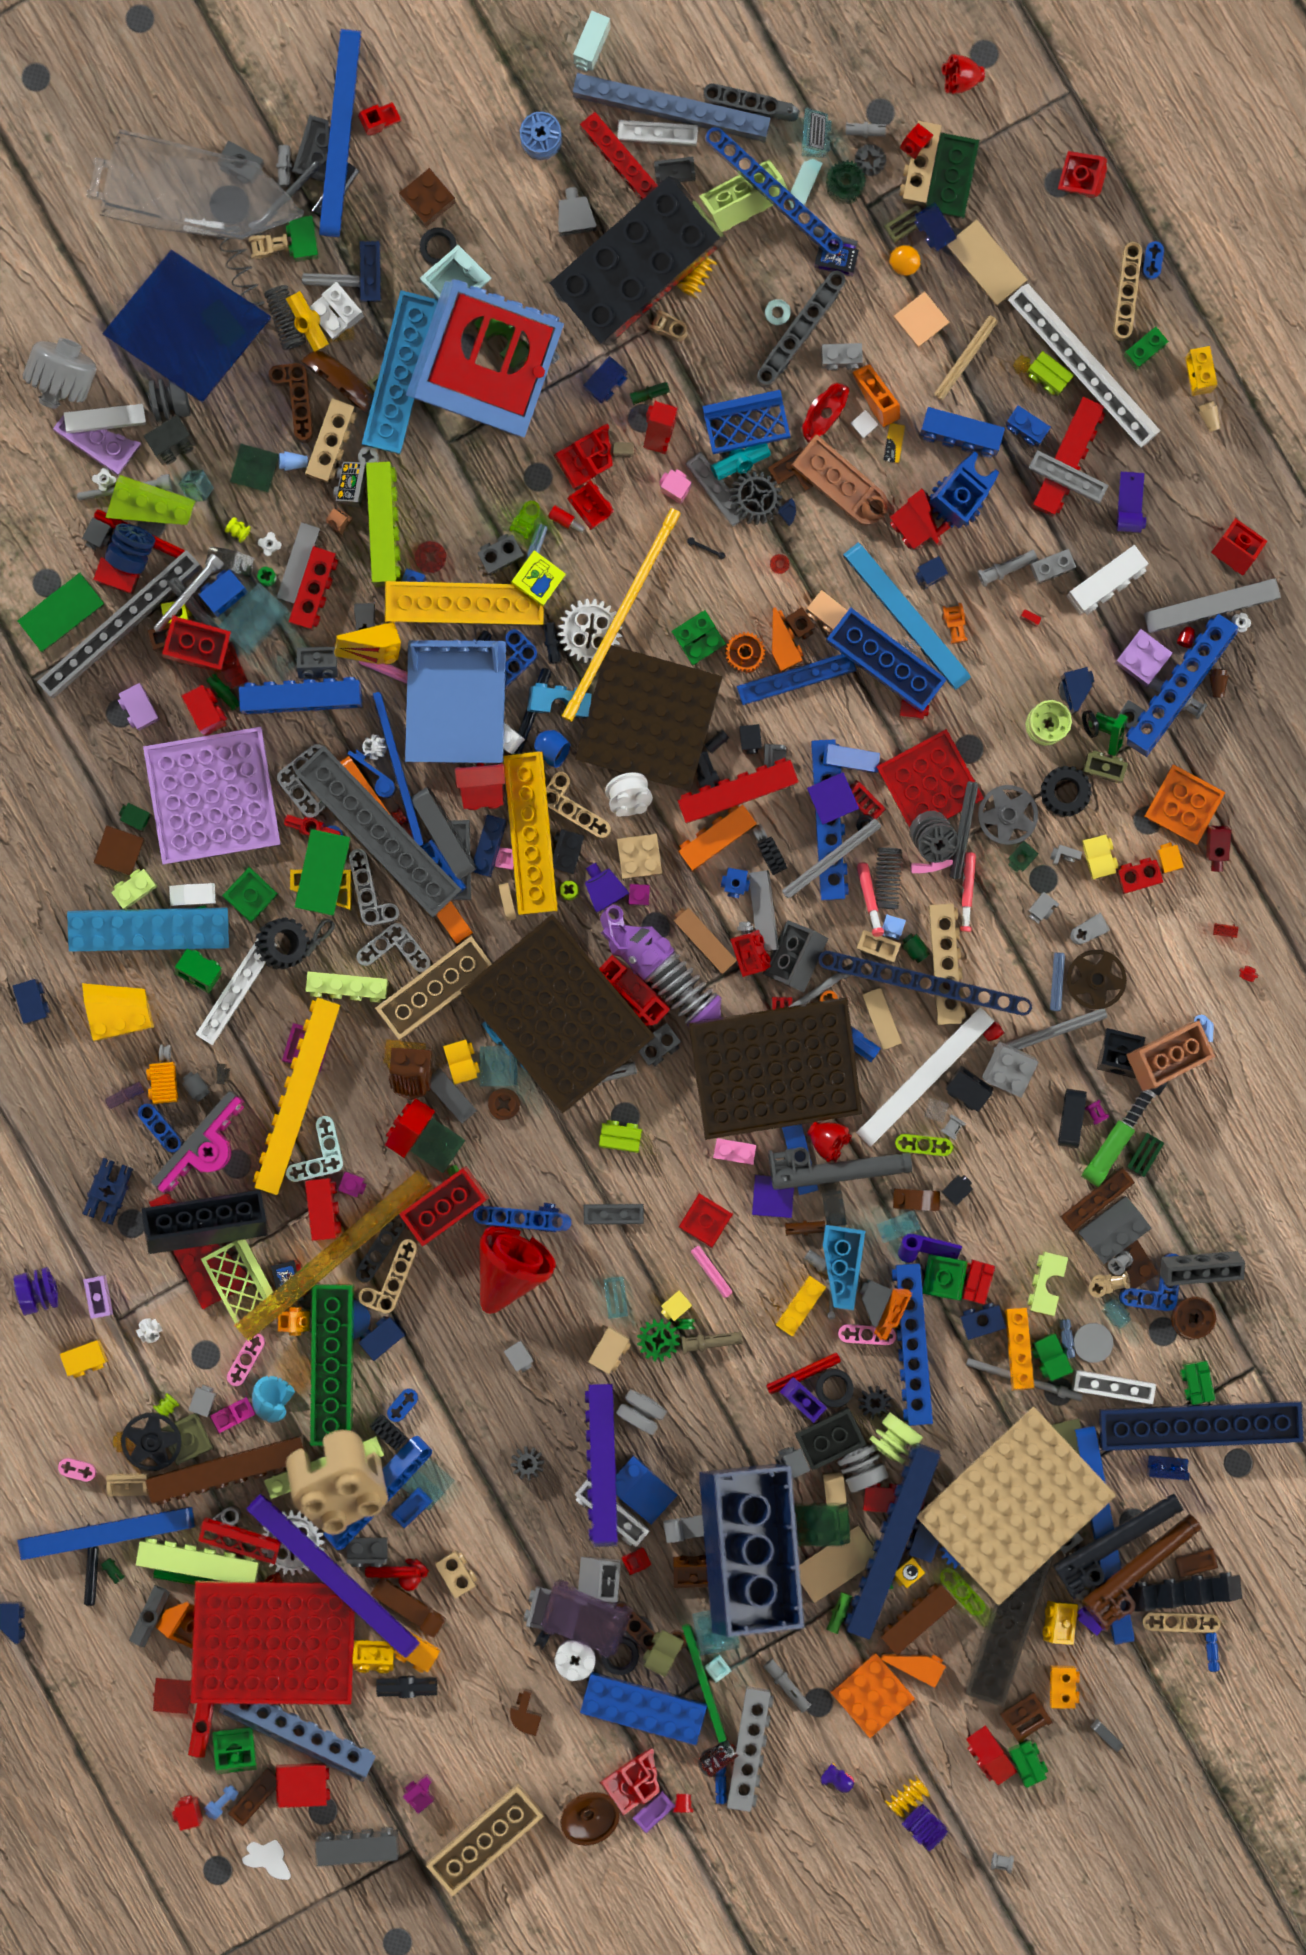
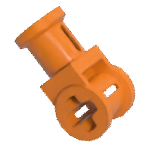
M962 603L951 607L942 606L944 622L947 629H950L952 639L950 644L968 641L963 628L965 626V614Z

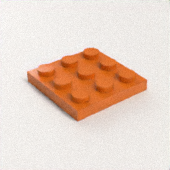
M1172 764L1144 817L1185 840L1198 845L1226 792Z
M874 1653L831 1691V1694L869 1738L874 1736L915 1700V1697L884 1661L881 1660L877 1653Z

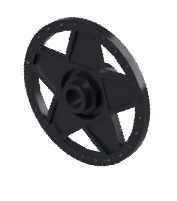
M154 1412L143 1413L131 1419L125 1426L121 1437V1447L126 1459L135 1467L145 1471H158L171 1465L178 1457L182 1443L181 1434L176 1424L167 1416ZM148 1418L144 1429L131 1427L138 1420ZM160 1419L168 1423L174 1432L162 1431ZM126 1437L136 1444L131 1455L126 1447ZM177 1443L175 1453L168 1460L165 1448ZM151 1457L158 1465L147 1466L140 1464V1462Z

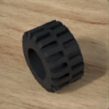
M1073 766L1055 768L1044 778L1041 784L1040 796H1042V803L1045 804L1048 811L1050 810L1052 814L1059 815L1060 817H1070L1078 814L1087 806L1090 796H1092V786L1088 781L1089 778L1083 774L1082 770H1078ZM1069 780L1075 784L1078 794L1074 801L1062 803L1056 798L1054 789L1059 781Z
M279 918L266 923L265 926L259 929L261 932L256 935V938L259 939L255 942V946H258L259 949L256 950V953L262 956L259 959L261 962L266 961V966H273L272 969L276 970L287 969L303 961L302 958L307 956L305 951L310 948V945H307L310 939L305 936L308 933L307 930H302L301 927L303 925L301 923L296 924L294 919ZM278 932L286 935L290 941V950L287 955L281 954L275 947L274 940Z

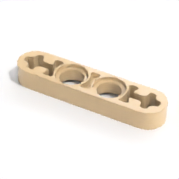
M1147 1612L1142 1617V1625L1149 1631L1213 1633L1218 1631L1221 1625L1220 1619L1211 1613ZM1150 1616H1153L1154 1620H1160L1159 1616H1163V1627L1160 1628V1623H1153L1152 1627H1150L1146 1620H1149ZM1170 1616L1175 1617L1177 1620L1176 1625L1172 1628L1166 1625V1619ZM1194 1617L1197 1624L1194 1628L1186 1626L1187 1618ZM1199 1617H1203L1202 1621L1208 1622L1210 1618H1213L1217 1622L1211 1629L1207 1624H1202L1203 1629H1199L1201 1625Z

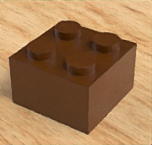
M430 168L399 192L402 201L425 228L456 203L455 197Z

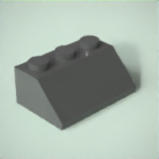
M787 920L778 939L779 950H773L770 957L771 967L766 969L763 975L804 993L819 961V956L822 954L829 938L812 929Z
M1125 1196L1080 1229L1078 1233L1101 1264H1105L1152 1228L1139 1210Z

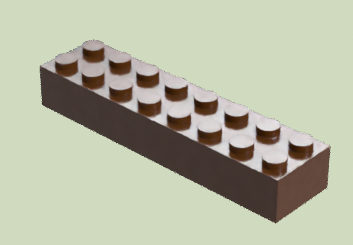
M304 1435L151 1476L145 1480L151 1503L156 1502L158 1506L169 1503L171 1501L170 1498L176 1497V1500H180L190 1496L191 1492H195L196 1495L208 1492L210 1490L209 1487L215 1486L216 1490L227 1487L229 1485L228 1482L234 1481L235 1484L242 1483L248 1480L249 1476H254V1479L266 1476L267 1471L273 1470V1473L285 1471L287 1469L286 1460L293 1452L303 1449L309 1455Z

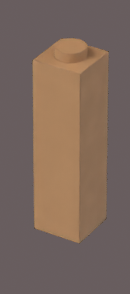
M682 908L674 915L676 917L674 923L721 974L726 972L737 961L689 908L686 910Z

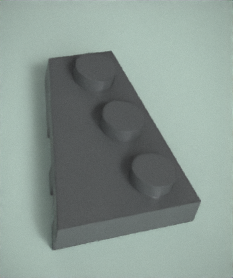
M309 115L292 173L302 175L315 161H318L321 166L310 178L325 182L329 144L328 120Z

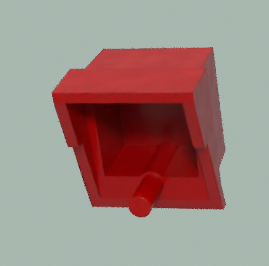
M920 489L908 498V502L890 516L892 520L890 524L893 529L903 534L904 538H902V541L908 548L915 550L920 549L931 540H934L939 546L942 545L940 536L951 528L947 521L937 528L931 512L934 508L929 505L928 501L930 498L924 489Z
M476 763V767L455 768L457 788H460L463 809L478 810L480 807L494 809L503 805L504 763L484 766V763Z

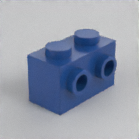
M1017 405L1005 424L1011 433L1024 437L1025 442L1037 447L1051 428L1019 405Z

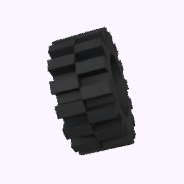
M772 837L757 843L772 875L787 869L786 863Z
M382 1414L370 1425L371 1429L394 1450H397L407 1439L404 1433Z

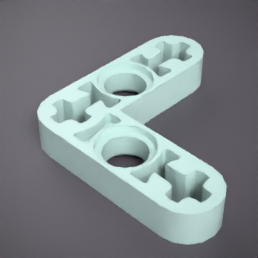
M322 1116L316 1122L323 1157L290 1165L286 1170V1176L290 1181L298 1182L336 1173L342 1169L343 1158L335 1124L331 1117ZM325 1119L326 1122L331 1123L328 1126V1132L333 1131V1135H327L322 1138L321 1134H325V1130L320 1128V1124ZM328 1138L335 1141V1147L332 1150H327L324 1147V1142ZM332 1158L340 1162L337 1165V1169H334L332 1166L326 1167L328 1172H324V1165L321 1160L325 1159V1164L332 1162ZM313 1162L320 1165V1172L317 1174H312L309 1170V1166ZM306 1164L307 1177H304L305 1173L298 1174L297 1179L294 1176H290L293 1167L301 1170L303 1169L302 1165Z

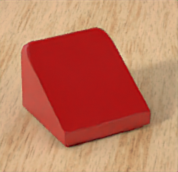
M643 1547L621 1557L629 1575L651 1566L649 1557Z

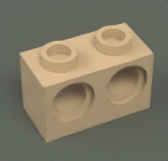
M863 930L856 950L894 963L901 944L882 936L875 937L871 932Z
M457 1550L435 1562L438 1571L454 1598L476 1587L475 1581L478 1580L472 1570L468 1571L465 1566L467 1560L463 1553L458 1554ZM448 1560H456L458 1567L455 1570L449 1569L447 1567ZM465 1577L468 1580V1585L460 1587L457 1584V1579Z

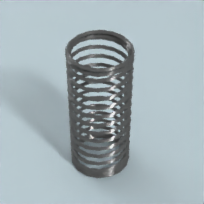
M287 285L271 288L264 293L267 299L266 302L269 303L268 307H270L269 311H271L273 316L272 319L275 320L273 323L276 324L275 328H277L276 331L279 333V340L282 341L283 350L293 349L306 343V338L302 337L304 333H300L294 328L295 325L292 323H294L296 317L288 303H285L287 302L286 297L291 296L288 295L290 291H288Z
M877 848V852H881L876 854L880 856L876 858L880 861L876 863L880 865L876 867L879 870L876 871V874L880 875L875 876L878 878L875 882L880 883L875 885L877 887L875 891L879 892L875 893V896H877L876 901H879L876 902L877 907L882 909H898L899 905L897 904L899 902L879 899H899V897L883 895H899L900 893L880 890H900L899 888L883 887L900 886V884L880 881H901L900 879L883 878L900 877L901 875L880 872H901L900 870L883 869L901 868V866L880 863H902L901 861L883 860L901 859L902 857L881 855L902 854V849Z

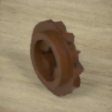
M501 1088L491 1094L488 1100V1108L495 1118L508 1120L518 1113L520 1100L518 1095L511 1089ZM498 1097L504 1101L511 1098L508 1103L510 1111L505 1108L497 1110L501 1104Z

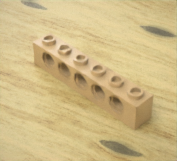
M954 904L929 905L933 976L949 978L959 982V979H962V967L958 968L961 950L960 947L957 948L956 940L960 939L959 928H955V920H958V909L954 908ZM941 919L949 921L950 927L948 930H942L939 927ZM942 939H948L951 942L949 950L941 948L940 943ZM944 959L952 961L953 966L950 970H945L942 967ZM943 983L940 985L939 990L941 993L947 994L950 992V990L944 988ZM963 987L959 990L961 998H964ZM935 995L937 1025L961 1024L962 1019H965V1007H961V1001L954 1000L956 1003L955 1008L949 1010L945 1007V1001L948 998Z

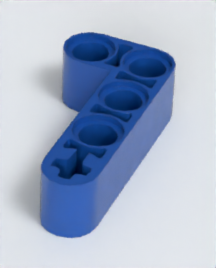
M515 629L510 630L505 638L508 647L514 652L506 661L505 689L534 663L538 656L535 646L520 631ZM518 635L520 642L518 644H511L509 642L510 636ZM532 649L534 656L526 659L523 656L524 650ZM513 662L518 663L520 666L519 670L514 673L508 669L509 665Z

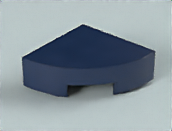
M792 498L778 509L779 516L788 526L793 523L796 516V506Z

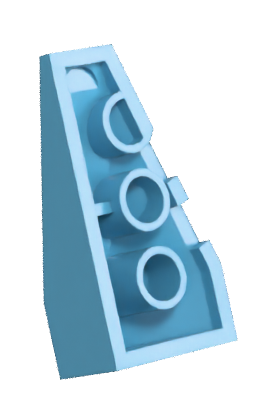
M826 1225L823 1249L833 1306L835 1308L854 1310L865 1231Z

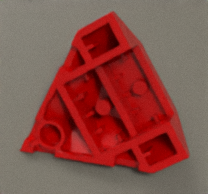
M613 954L599 968L646 1026L657 1024L669 1012L670 1008L662 997L645 980L634 974L630 966Z

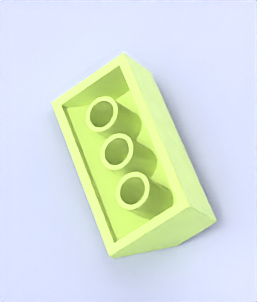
M769 159L760 164L787 189L783 177ZM756 173L754 180L757 183H763L764 176L761 173ZM741 175L699 196L711 220L721 232L727 231L738 223L746 221L757 213L773 206ZM770 187L769 194L772 197H777L779 195L778 188Z

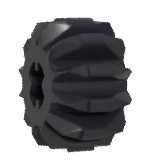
M869 1386V1394L864 1390L861 1392L866 1398H858V1401L865 1402V1404L859 1406V1409L867 1408L863 1415L867 1416L871 1412L870 1419L872 1420L875 1417V1413H877L879 1419H882L880 1412L883 1411L888 1415L889 1412L884 1408L892 1407V1404L885 1402L890 1400L891 1396L883 1397L887 1390L884 1389L879 1393L880 1386H876L875 1392ZM872 1398L880 1399V1401H878L880 1403L878 1407L870 1406V1404H872L870 1402Z

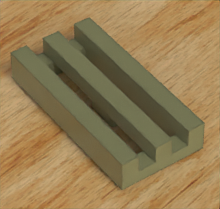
M918 205L884 225V229L895 244L928 221ZM915 211L918 213L916 216L912 217L911 219L901 224L897 228L893 230L890 229V227L897 224L904 218L908 217ZM921 218L920 222L895 237L894 234Z

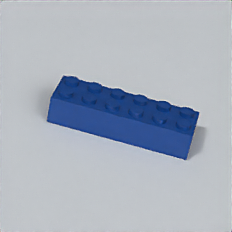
M851 607L826 639L828 644L920 713L925 710L947 680Z
M345 677L343 681H337L335 678L323 679V682L307 679L303 680V683L300 684L290 680L283 681L282 685H277L275 682H263L264 686H257L255 683H244V687H239L240 711L244 715L363 708L362 686L355 677Z
M591 1672L580 1713L697 1745L707 1704Z

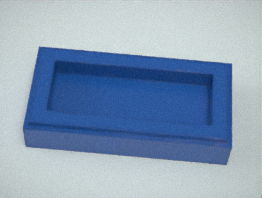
M418 1487L390 1515L405 1529L433 1500Z

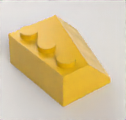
M82 983L84 1004L93 1041L154 1028L145 989Z

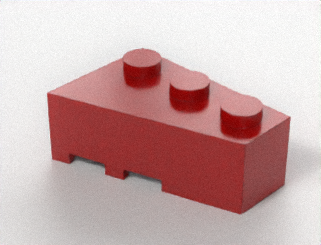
M654 401L653 405H649L646 414L648 426L643 448L666 455L678 417V408Z

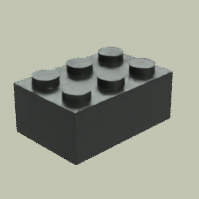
M178 415L143 436L162 465L173 463L177 460L176 456L181 453L185 455L194 449L193 446L196 445Z
M848 1407L794 1433L812 1471L866 1445Z

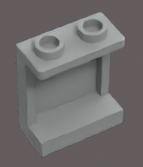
M536 1586L535 1591L531 1590L528 1602H532L531 1609H526L523 1621L527 1622L526 1627L549 1631L573 1639L583 1598Z

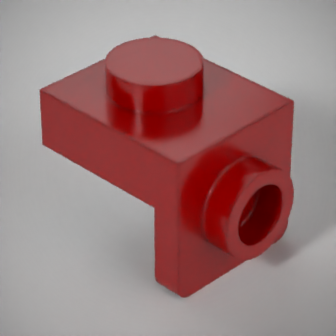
M918 123L905 137L900 145V149L913 159H916L934 135Z

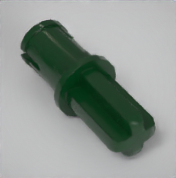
M663 382L651 387L646 386L645 389L630 393L633 405L647 400L653 401V398L668 394L670 389L667 382Z

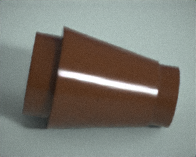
M1211 669L1209 678L1212 697H1224L1229 677L1227 669Z

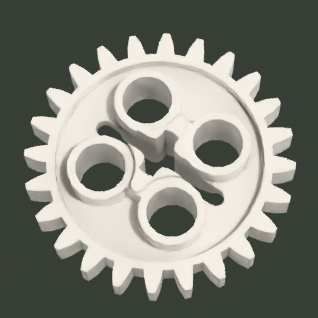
M585 599L584 605L581 601H577L578 607L571 604L570 608L572 611H564L567 617H560L564 622V625H558L559 628L563 629V632L558 633V636H563L564 638L560 641V644L566 643L563 650L570 649V657L576 654V661H579L581 657H583L584 663H587L589 658L592 661L598 649L593 644L594 639L600 637L603 640L617 613L616 611L609 612L611 609L610 605L604 608V601L597 605L596 599H593L591 604L588 599ZM593 613L594 619L592 621L591 629L595 630L594 634L590 635V646L587 649L586 643L588 641L589 633L585 632L586 628L590 627V616ZM579 614L586 616L587 621L584 625H580L577 622ZM599 617L604 618L606 621L604 628H599L596 624ZM617 633L611 645H620L616 638L622 637V635ZM576 634H581L584 638L581 645H577L574 642Z
M291 1510L288 1516L285 1511L282 1512L298 1528L304 1527L307 1530V1537L324 1551L320 1544H324L325 1540L319 1538L324 1535V1532H318L319 1528L314 1526L306 1516L301 1517L302 1513L300 1511L297 1515H294V1511ZM265 1527L263 1528L265 1531H267V1534L264 1533L262 1535L277 1539L269 1530H267ZM281 1543L280 1548H285L288 1551V1556L286 1558L277 1557L275 1563L277 1565L276 1572L282 1568L283 1575L290 1570L291 1575L294 1576L295 1570H298L300 1575L303 1573V1568L310 1571L296 1556L292 1561L291 1551ZM262 1550L263 1553H267L266 1557L273 1558L274 1551Z

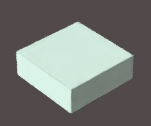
M720 1654L704 1666L715 1683L732 1671Z

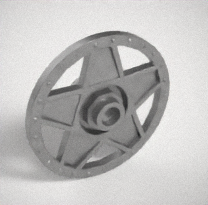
M1013 785L999 786L987 793L984 800L981 801L978 811L979 824L985 835L994 842L1004 845L1017 844L1027 839L1034 831L1038 821L1037 805L1033 797L1024 789ZM1003 790H1014L1022 793V795L1010 800ZM993 795L995 808L983 812L986 801ZM1029 803H1031L1034 812L1033 822L1023 813ZM985 824L997 825L998 838L988 831ZM1014 829L1027 832L1018 839L1009 840Z

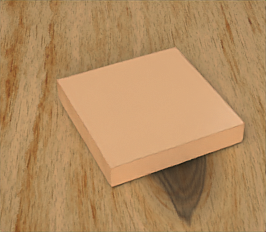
M925 291L894 315V319L918 348L949 324L947 318Z

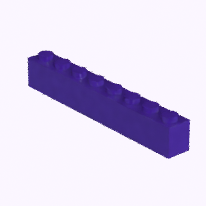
M613 1384L589 1385V1391H585V1403H589V1410H585L586 1423L590 1422V1430H586V1442H590V1450H586L587 1462H591V1469H587V1482L591 1481V1489H588V1501H592V1509H588V1521H592L593 1529H589V1541H593V1547L618 1546Z

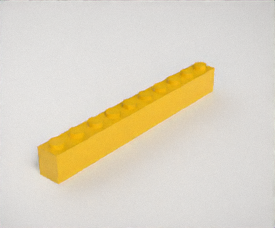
M317 997L316 1001L312 1000L309 1009L312 1015L310 1020L306 1019L303 1031H306L304 1039H299L296 1049L300 1051L297 1058L293 1057L290 1066L294 1070L292 1076H287L284 1087L287 1088L285 1096L281 1095L278 1106L281 1109L279 1115H274L271 1125L275 1127L272 1134L268 1133L265 1142L268 1148L266 1153L262 1152L259 1160L262 1167L260 1172H255L253 1182L256 1183L255 1188L275 1195L279 1193L341 1004Z

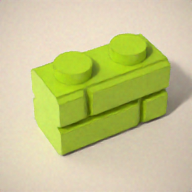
M1044 351L1040 353L1027 370V373H1029L1028 377L1035 383H1042L1045 386L1044 390L1052 396L1054 394L1059 396L1074 376Z
M607 1120L606 1124L602 1123L599 1147L639 1152L642 1129H638L637 1124L627 1123L626 1127L618 1126V1121Z

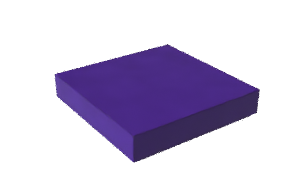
M844 772L806 788L822 825L859 809Z
M755 1175L752 1215L792 1218L794 1188L773 1190L771 1176Z

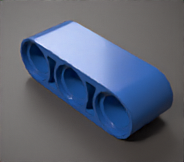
M143 1104L140 1106L138 1116L168 1152H177L183 1145L180 1135L154 1105ZM146 1107H150L153 1111V1115L150 1118H145L143 1115V1110ZM159 1122H162L166 1127L162 1134L156 1131V1125ZM171 1138L178 1140V1147L175 1149H171L168 1145Z

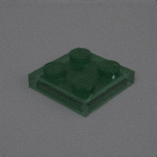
M240 444L230 482L269 493L279 454Z
M432 1118L410 1151L444 1173L466 1140Z

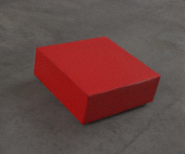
M1026 609L1023 610L1019 617L1036 627L1041 621V617Z

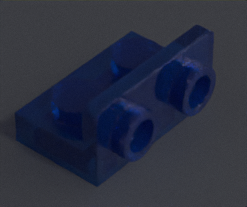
M1149 1455L1147 1476L1189 1481V1460Z

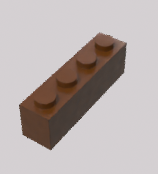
M935 1583L929 1587L926 1596L923 1598L918 1597L912 1602L911 1605L913 1607L908 1611L903 1610L896 1616L898 1619L892 1625L888 1623L881 1629V1638L896 1655L902 1652L957 1604V1601L941 1583L938 1585Z

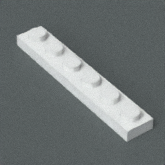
M255 943L195 1034L211 1045H214L266 964V961L261 962L259 959L262 956L256 953V950L259 949L258 946H255Z

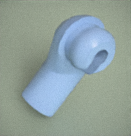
M1197 1015L1194 1022L1200 1021L1208 1041L1213 1042V1022L1205 1015Z

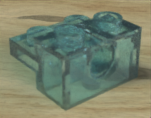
M710 1610L692 1614L700 1656L739 1648L740 1641L738 1636L726 1637L712 1633Z

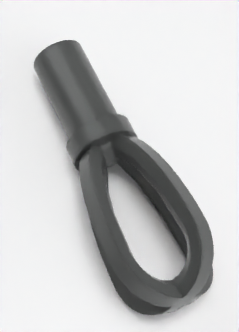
M324 919L317 926L308 944L310 948L305 951L308 957L317 945L319 946L320 942L325 940L334 930L335 924L332 920ZM326 922L330 923L328 931L321 938L317 939Z

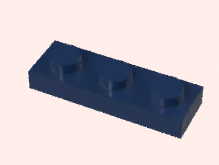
M360 241L361 302H381L380 241Z
M487 814L474 857L477 869L473 873L491 878L508 820Z

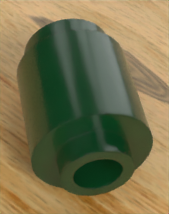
M911 933L902 940L904 942L902 945L903 949L913 961L915 960L919 963L930 955L928 952L929 948L918 934L913 936Z

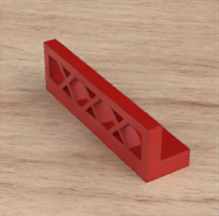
M207 1517L202 1522L201 1533L198 1539L199 1542L274 1565L281 1547V1542L278 1539ZM205 1531L216 1533L218 1537L212 1540L205 1538ZM223 1537L236 1539L237 1543L227 1545ZM242 1543L255 1545L256 1549L247 1551ZM265 1548L274 1551L273 1558L264 1556L261 1549Z

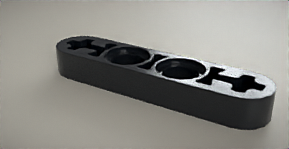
M394 1214L389 1218L358 1266L356 1277L359 1281L368 1282L374 1277L405 1229L406 1223L402 1219V1227L398 1226L395 1229V1232H398L397 1236L391 1231L386 1230L388 1226L392 1229L394 1225L392 1220L393 1218L398 1219L400 1217L399 1214ZM382 1235H391L392 1243L390 1245H383L381 1242ZM372 1251H379L381 1253V1260L379 1262H373L370 1259ZM367 1260L371 1265L376 1266V1268L374 1270L371 1267L368 1271L370 1277H365L363 1279L361 1278L362 1273L360 1272V1270H365L368 1265L364 1264Z

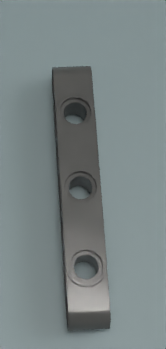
M833 271L828 275L774 347L758 371L757 381L760 386L767 388L773 385L830 309L845 285V276L842 272ZM838 277L842 283L835 286L831 283V279ZM810 309H815L818 311V316L811 318L807 312ZM792 341L795 347L788 350L784 347V343ZM763 373H769L772 378L770 381L765 382L760 376Z

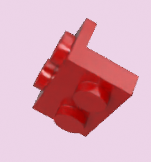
M591 480L567 498L590 530L607 520L614 513L611 503L603 497L598 486Z

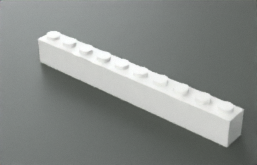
M1029 284L1022 286L1008 299L1140 447L1146 445L1161 431Z

